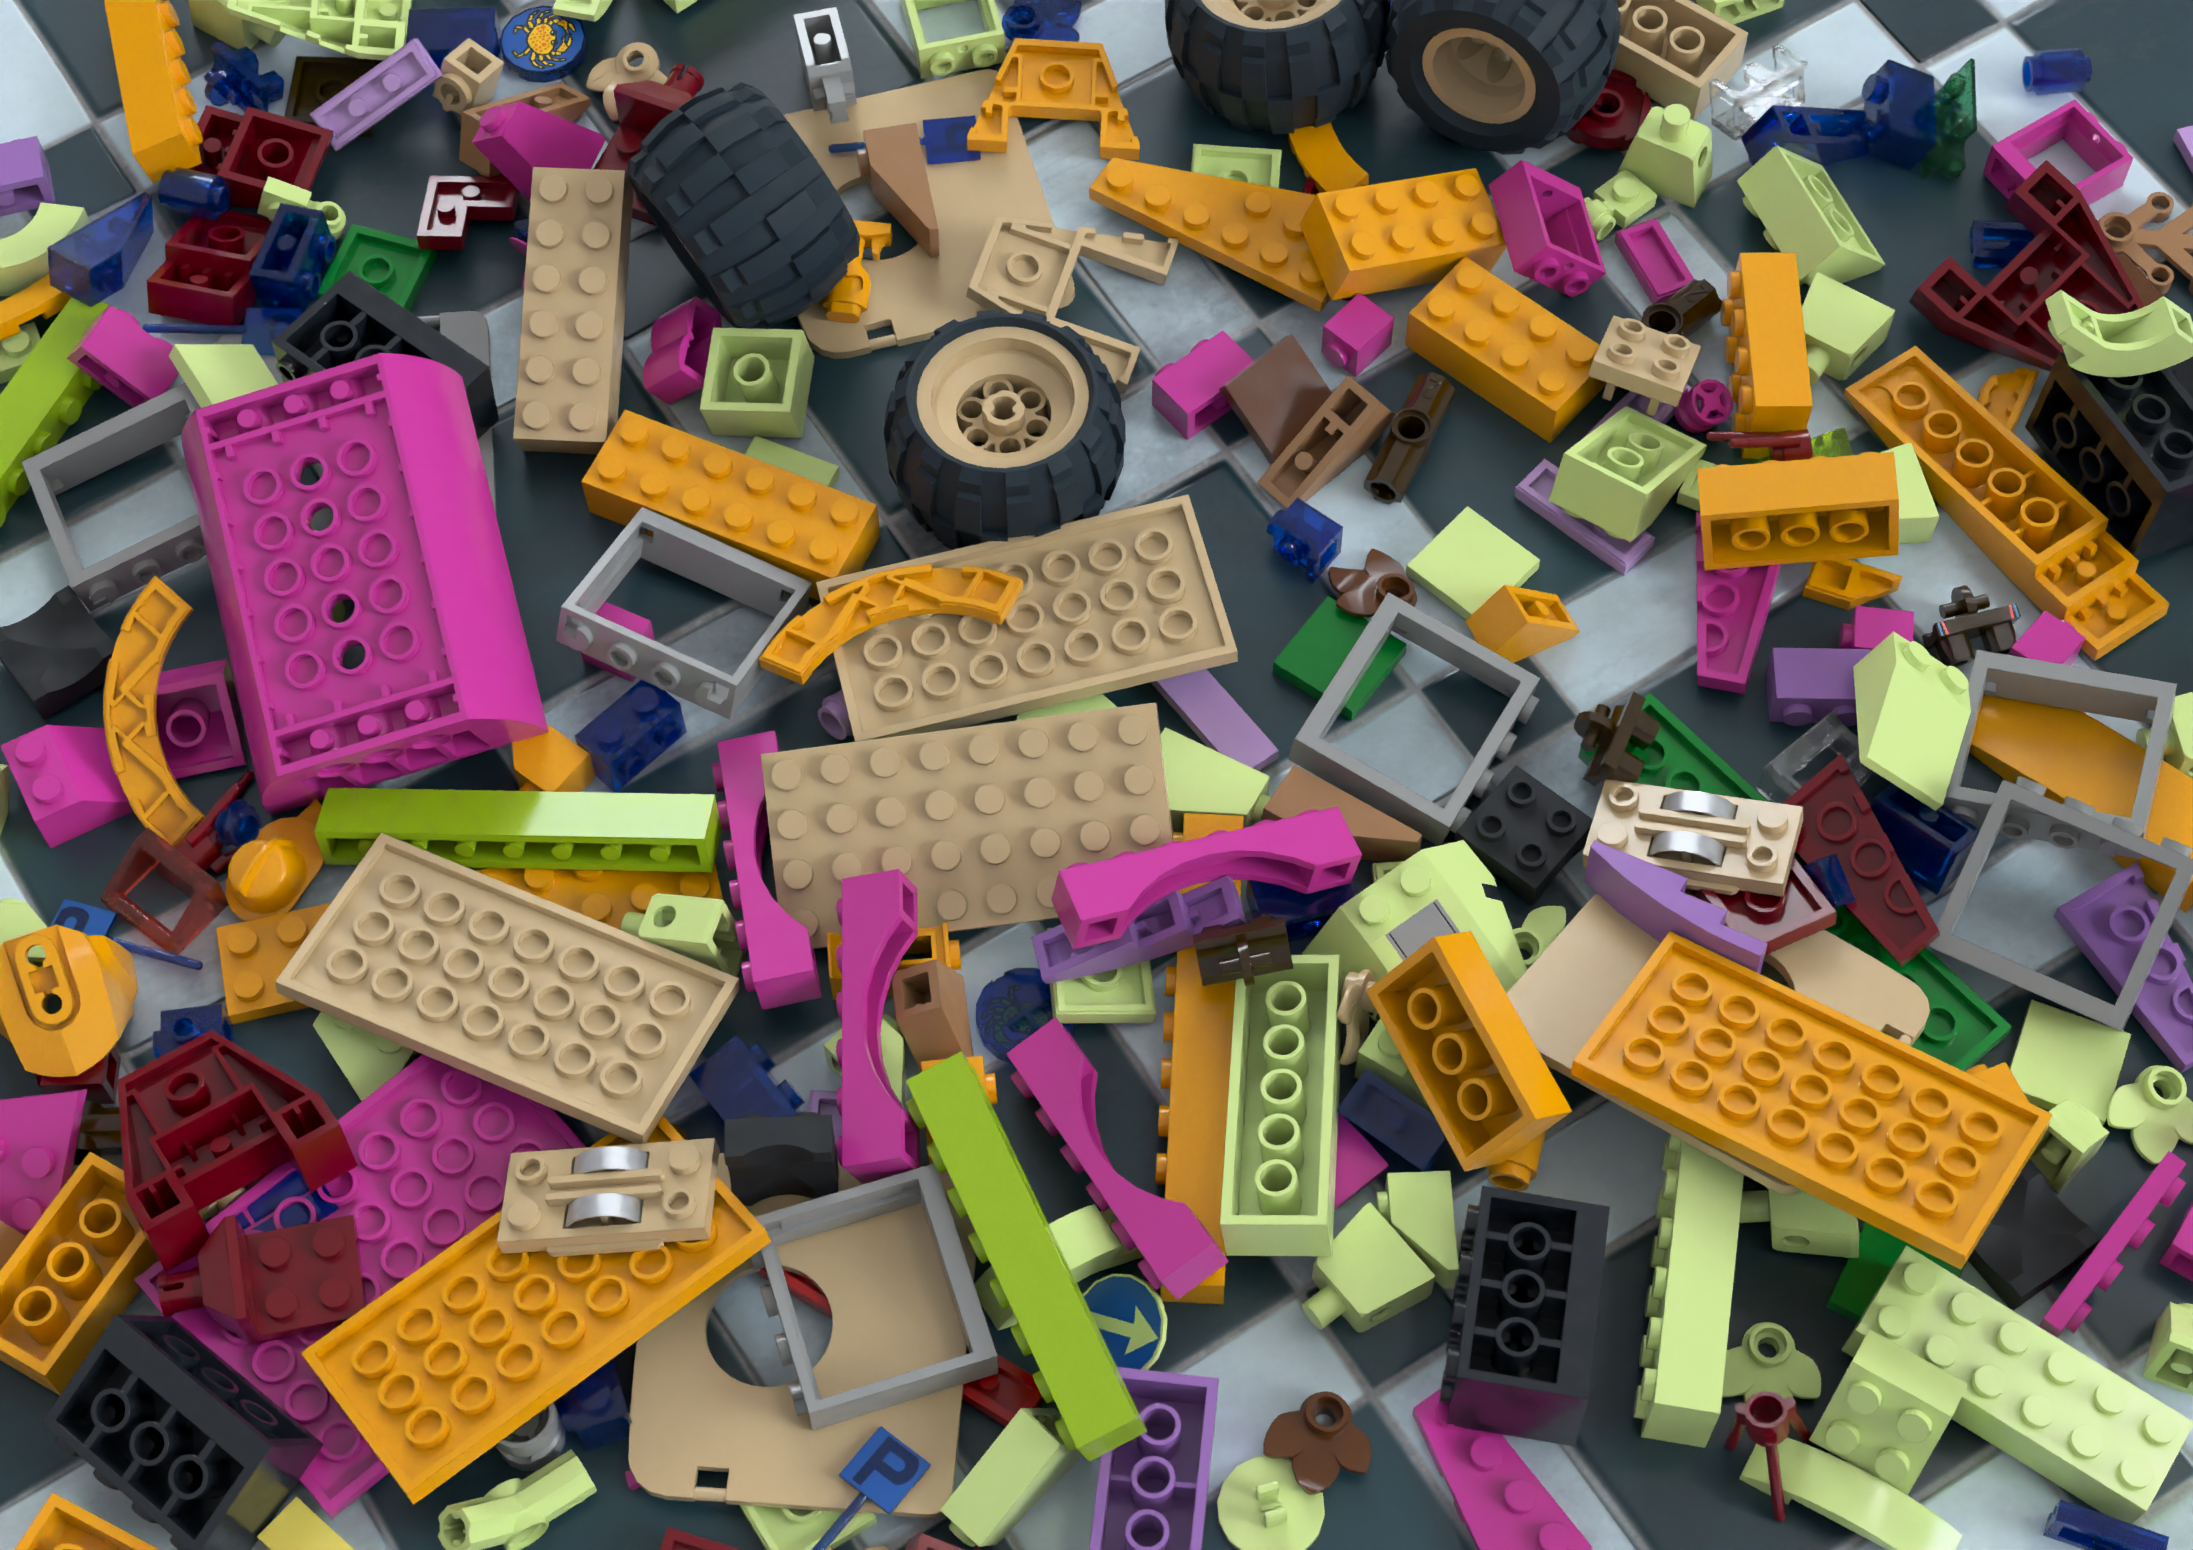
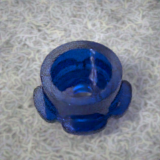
M235 800L218 814L214 825L215 830L218 831L216 838L222 845H234L240 848L258 837L262 821L253 806L248 805L244 800Z

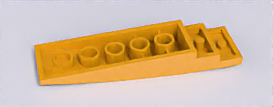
M1916 345L1845 389V397L1889 449L1912 443L1930 493L1935 501L2042 612L2046 610L2056 618L2067 621L2079 634L2085 637L2081 649L2092 660H2098L2167 614L2170 603L2136 573L2139 560L2106 532L2109 519Z
M1984 694L1969 753L2008 782L2015 784L2018 776H2021L2047 787L2044 797L2063 804L2066 796H2069L2095 807L2094 811L2131 818L2146 749L2082 711ZM2162 760L2145 839L2160 845L2163 837H2166L2193 849V779ZM2193 851L2189 857L2191 859H2193ZM2115 854L2114 858L2111 857L2124 868L2138 862L2145 876L2143 882L2165 897L2176 873L2175 869L2142 855L2141 859ZM2193 878L2179 907L2185 913L2193 907Z

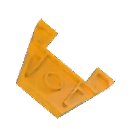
M1014 39L995 78V85L988 99L984 100L981 106V113L974 127H971L967 134V151L1007 153L1008 119L1010 117L1082 120L1100 123L1099 158L1112 159L1114 157L1139 161L1140 143L1137 136L1134 137L1129 123L1127 108H1124L1118 94V84L1102 43Z

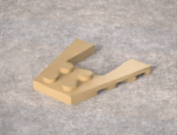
M996 215L968 286L966 297L987 310L1000 309V313L1022 314L1026 310L1046 315L1047 321L1060 328L1068 325L1085 338V342L1091 346L1094 355H1099L1102 363L1106 364L1117 390L1125 394L1141 348L1055 317L1079 255L1164 285L1179 240L1175 238H1168L1167 242L1144 240V234L1124 232L1122 237L1097 234L1096 228L1079 226L1077 231L1052 228L1054 223Z

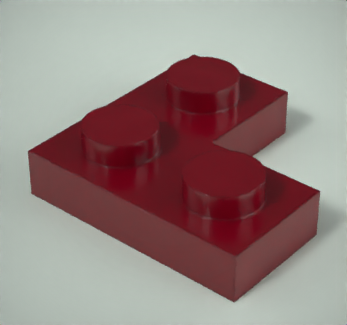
M430 176L416 235L419 249L464 250L470 220H515L520 191L506 177Z

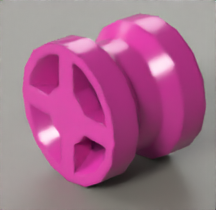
M1706 379L1683 391L1678 406L1674 407V414L1677 422L1683 429L1691 433H1702L1724 422L1730 416L1733 409V399L1724 384L1717 380ZM1699 400L1701 401V411H1699L1697 406Z

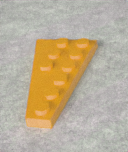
M1114 157L1089 187V199L1168 238L1178 239L1180 244L1321 313L1331 299L1300 227V222L1316 195Z

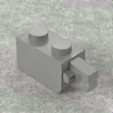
M833 7L793 15L799 55L814 112L827 109L831 124L849 121L846 108L848 105L857 104L850 56L837 8Z

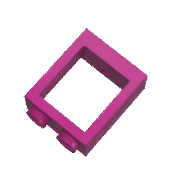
M2074 99L1992 145L1983 175L2009 200L2013 192L2036 170L2028 159L2064 140L2096 172L2075 184L2081 191L2087 204L2091 205L2123 186L2133 157L2122 143L2116 141L2099 124L2097 118L2092 113L2087 112Z
M1522 159L1489 184L1514 272L1571 298L1585 292L1590 285L1606 274L1579 187Z

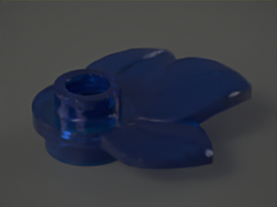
M1014 0V4L1007 9L1002 18L1004 35L1011 41H1014L1015 38L1078 42L1080 35L1073 26L1080 16L1082 2L1080 0Z

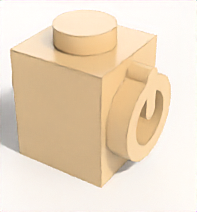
M468 38L443 59L440 69L443 76L435 82L432 96L440 101L445 111L452 110L462 116V111L485 105L493 99L504 62Z

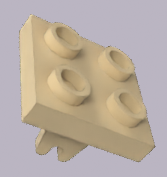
M1613 315L1592 361L1588 376L1607 382L1602 396L1603 399L1611 401L1617 386L1651 398L1646 414L1655 417L1660 402L1674 407L1678 406L1701 346L1691 343L1681 335L1666 334L1646 327L1638 320L1631 318L1623 319Z

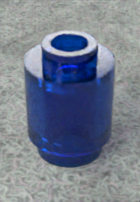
M2079 47L2036 51L2033 56H2026L2022 64L2023 86L2027 92L2035 91L2037 95L2081 92L2085 83L2090 82L2092 77L2091 59L2089 56H2084L2082 49Z
M177 168L175 171L167 170L162 175L158 188V197L160 203L168 206L172 212L216 220L221 213L226 212L228 209L230 189L226 186L222 176Z

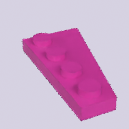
M1696 512L1698 686L1745 694L1782 564L1704 571L1700 512Z
M2170 1151L2167 1152L2043 1317L2039 1325L2040 1328L2056 1338L2059 1337L2065 1328L2072 1333L2077 1331L2093 1309L2085 1303L2096 1286L2105 1292L2124 1268L2121 1263L2116 1261L2128 1244L2136 1250L2140 1247L2156 1225L2148 1219L2159 1203L2169 1208L2187 1184L2179 1178L2187 1164Z
M1441 1388L1414 1407L1412 1415L1440 1476L1444 1477L1452 1494L1453 1504L1462 1523H1465L1477 1550H1592L1593 1547L1502 1434L1447 1424L1449 1405L1439 1403Z

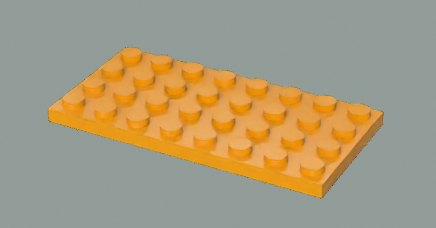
M1669 931L1574 1058L1570 1073L1962 1270L2045 1134L2053 1115Z
M662 1116L646 1143L685 1139ZM609 1133L590 1147L636 1143ZM718 1176L716 1179L710 1239L664 1242L660 1249L560 1257H552L547 1251L503 1254L497 1244L501 1210L305 1349L301 1354L414 1505L771 1242L766 1229Z

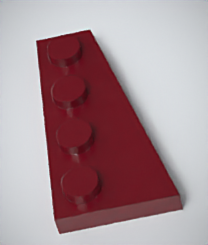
M1842 754L1838 755L1782 803L1803 807V823L1795 854L1902 968L1939 937L1940 932L1897 857L1886 833L1881 828L1865 795L1854 779Z

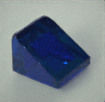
M1837 854L1820 858L1802 867L1834 909L1856 901Z

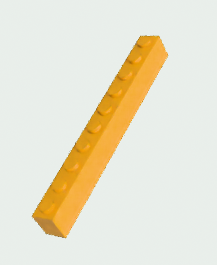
M1184 813L1183 832L1173 831L1174 841L1186 842L1206 837L1210 833L1219 830L1229 832L1242 829L1244 816ZM1233 880L1240 898L1241 880ZM1210 882L1198 883L1180 889V893H1187ZM1195 946L1177 951V966H1166L1165 996H1175L1174 1012L1164 1011L1163 1042H1173L1172 1058H1162L1160 1089H1170V1106L1159 1105L1158 1136L1168 1137L1167 1154L1157 1153L1156 1184L1166 1185L1165 1199L1185 1203L1191 1209L1226 1256L1220 1227L1236 980L1203 986ZM1225 1265L1178 1300L1164 1285L1161 1286L1160 1297L1162 1301L1223 1304Z

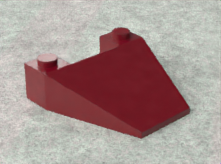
M2047 160L2013 192L2004 207L2036 237L1985 288L1949 256L1916 289L1909 301L1941 333L2049 372L2058 354L2064 352L2062 345L2053 337L2048 327V321L2051 320L2045 302L2047 298L2062 290L2088 309L2101 314H2122L2145 307L2081 191Z
M213 1030L117 1080L126 1200L146 1240L166 1272L196 1256L210 1237L198 1212L210 1204L289 1161L310 1192L358 1166L339 1122L317 1092Z

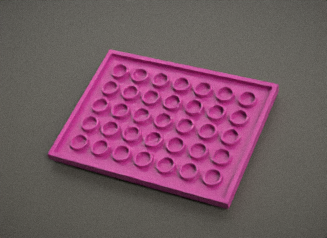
M422 1054L338 1120L357 1162V1167L310 1192L289 1161L272 1171L208 1221L205 1226L211 1236L224 1217L235 1215L246 1235L353 1215L357 1225L367 1305H369L502 1210L511 1153L586 1148V1146L552 1108ZM198 1255L167 1272L171 1274L199 1267ZM157 1261L134 1280L164 1316L158 1292H163V1288L157 1286V1276L167 1272L160 1261ZM194 1309L172 1315L182 1326L324 1444L299 1481L331 1519L335 1518L389 1473L301 1354V1352L335 1328L251 1344L215 1322L206 1309Z

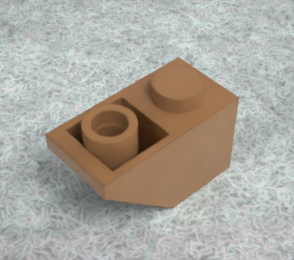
M936 959L895 971L891 980L896 1021L920 1071L922 1072L921 1061L947 1059L961 1051L965 1057H973L963 976Z

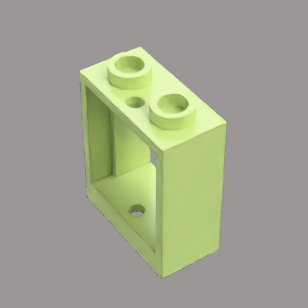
M899 0L921 79L1003 63L1006 57L1005 36L995 0H977L986 32L932 43H926L917 11L969 0Z

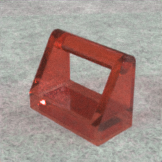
M149 828L133 841L100 898L101 902L172 957L178 956L229 905L216 879ZM152 869L192 899L173 931L169 930L126 896Z

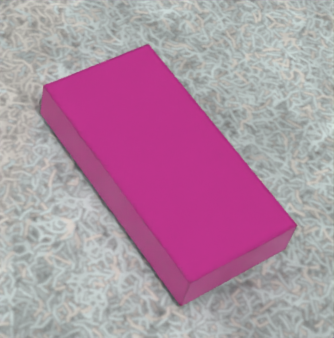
M1657 218L1616 232L1614 242L1652 304L1667 301L1694 279Z

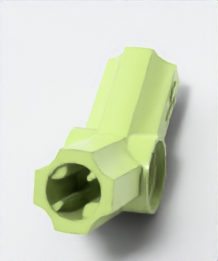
M570 1449L523 1480L513 1478L497 1485L484 1497L447 1505L438 1516L440 1523L438 1538L445 1550H482L503 1544L506 1550H521L539 1539L548 1529L550 1521L585 1501L584 1499L597 1492L579 1458Z

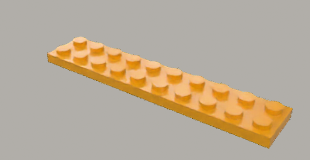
M715 863L713 872L486 868L477 870L479 873L621 930L622 920L627 912L632 911L645 914L651 897L657 893L723 900ZM331 903L216 928L227 1012L232 1024L309 1007L278 994L275 981Z

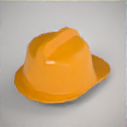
M298 817L280 818L264 826L250 842L241 846L232 856L226 880V899L231 910L243 921L289 912L318 874L324 859L314 834L315 825L311 821Z

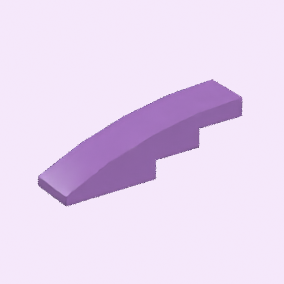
M1594 840L1590 846L1584 882L1618 913L1660 943L1671 931L1759 974L1761 973L1768 943L1725 926L1728 910L1686 894L1685 889L1688 878Z
M1226 875L1184 894H1181L1178 890L1151 904L1133 920L1119 939L1073 949L1062 924L1035 935L1031 939L1042 980L1048 984L1111 971L1195 946L1193 935L1200 934L1203 927L1221 924L1225 928L1246 925L1247 922L1235 882Z

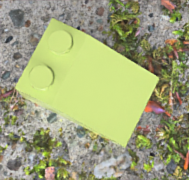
M1624 406L1563 454L1548 501L1562 507L1572 517L1585 519L1603 528L1608 535L1614 538L1625 539L1631 542L1651 526L1703 456L1707 445L1628 406Z
M1893 631L1853 666L1860 763L1936 811L1944 803L1971 713L1969 683L1959 669L1954 666L1947 667L1932 657L1921 644L1915 641L1909 642Z

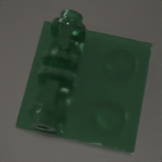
M1971 58L1956 73L1951 74L1946 83L1931 98H1927L1919 108L1917 120L1920 123L1918 156L1921 160V178L1924 180L1934 170L1943 172L1947 178H1957L1966 168L1965 150L1963 149L1965 141L1977 131L1975 59Z

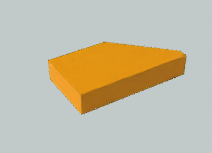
M1849 559L1817 561L1812 564L1802 596L1850 610L1855 608V606L1863 605L1898 591L1903 576Z

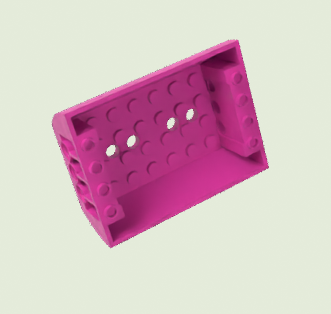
M378 353L203 407L192 413L183 427L181 435L182 447L260 799L266 812L272 816L311 804L315 799L322 801L328 788H365L549 732L463 378L459 373L442 363L422 357ZM312 464H322L323 473L319 481L313 485H303L301 482L303 470ZM324 508L332 509L333 520L329 527L321 531H314L312 528V518L315 513ZM345 599L353 600L355 609L351 618L342 623L334 622L332 612L336 604ZM355 645L364 646L365 658L362 664L354 669H346L343 664L345 652Z

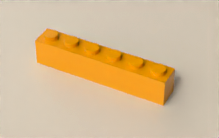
M104 0L132 155L152 183L202 164L198 145L203 143V137L192 116L197 113V107L186 86L191 83V77L187 67L181 60V56L186 54L183 42L175 30V27L179 26L180 22L174 7L169 0Z

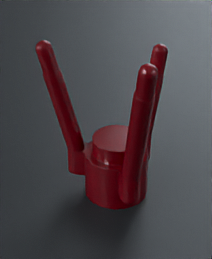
M1807 429L1781 432H1708L1706 435L1708 441L1729 442L1731 448H1768L1770 460L1792 461L1813 457L1811 437Z
M246 771L238 782L234 783L218 800L198 826H195L173 846L179 855L198 874L202 875L210 867L219 875L230 864L232 856L241 847L239 846L223 855L221 850L227 843L212 827L254 778L252 771Z
M1761 1391L1750 1396L1745 1404L1737 1403L1735 1405V1419L1728 1433L1725 1447L1728 1450L1735 1449L1745 1425L1749 1438L1758 1445L1765 1447L1774 1517L1776 1521L1782 1522L1785 1519V1503L1778 1445L1787 1438L1790 1432V1424L1804 1444L1813 1446L1814 1443L1809 1440L1811 1433L1796 1411L1794 1398L1787 1397L1784 1399L1775 1392Z

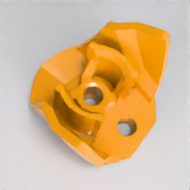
M54 925L3 942L0 946V1034L12 1043L25 1071L49 1077H71L81 1075L100 1062L116 1045L128 1021L133 1016V1003L138 990V982L131 953L104 935H86L83 932L60 925ZM39 945L45 950L46 957L42 962V967L32 965L28 961L27 955L33 946ZM56 994L62 1000V1007L59 1012L50 1014L47 1009V1002L51 996Z

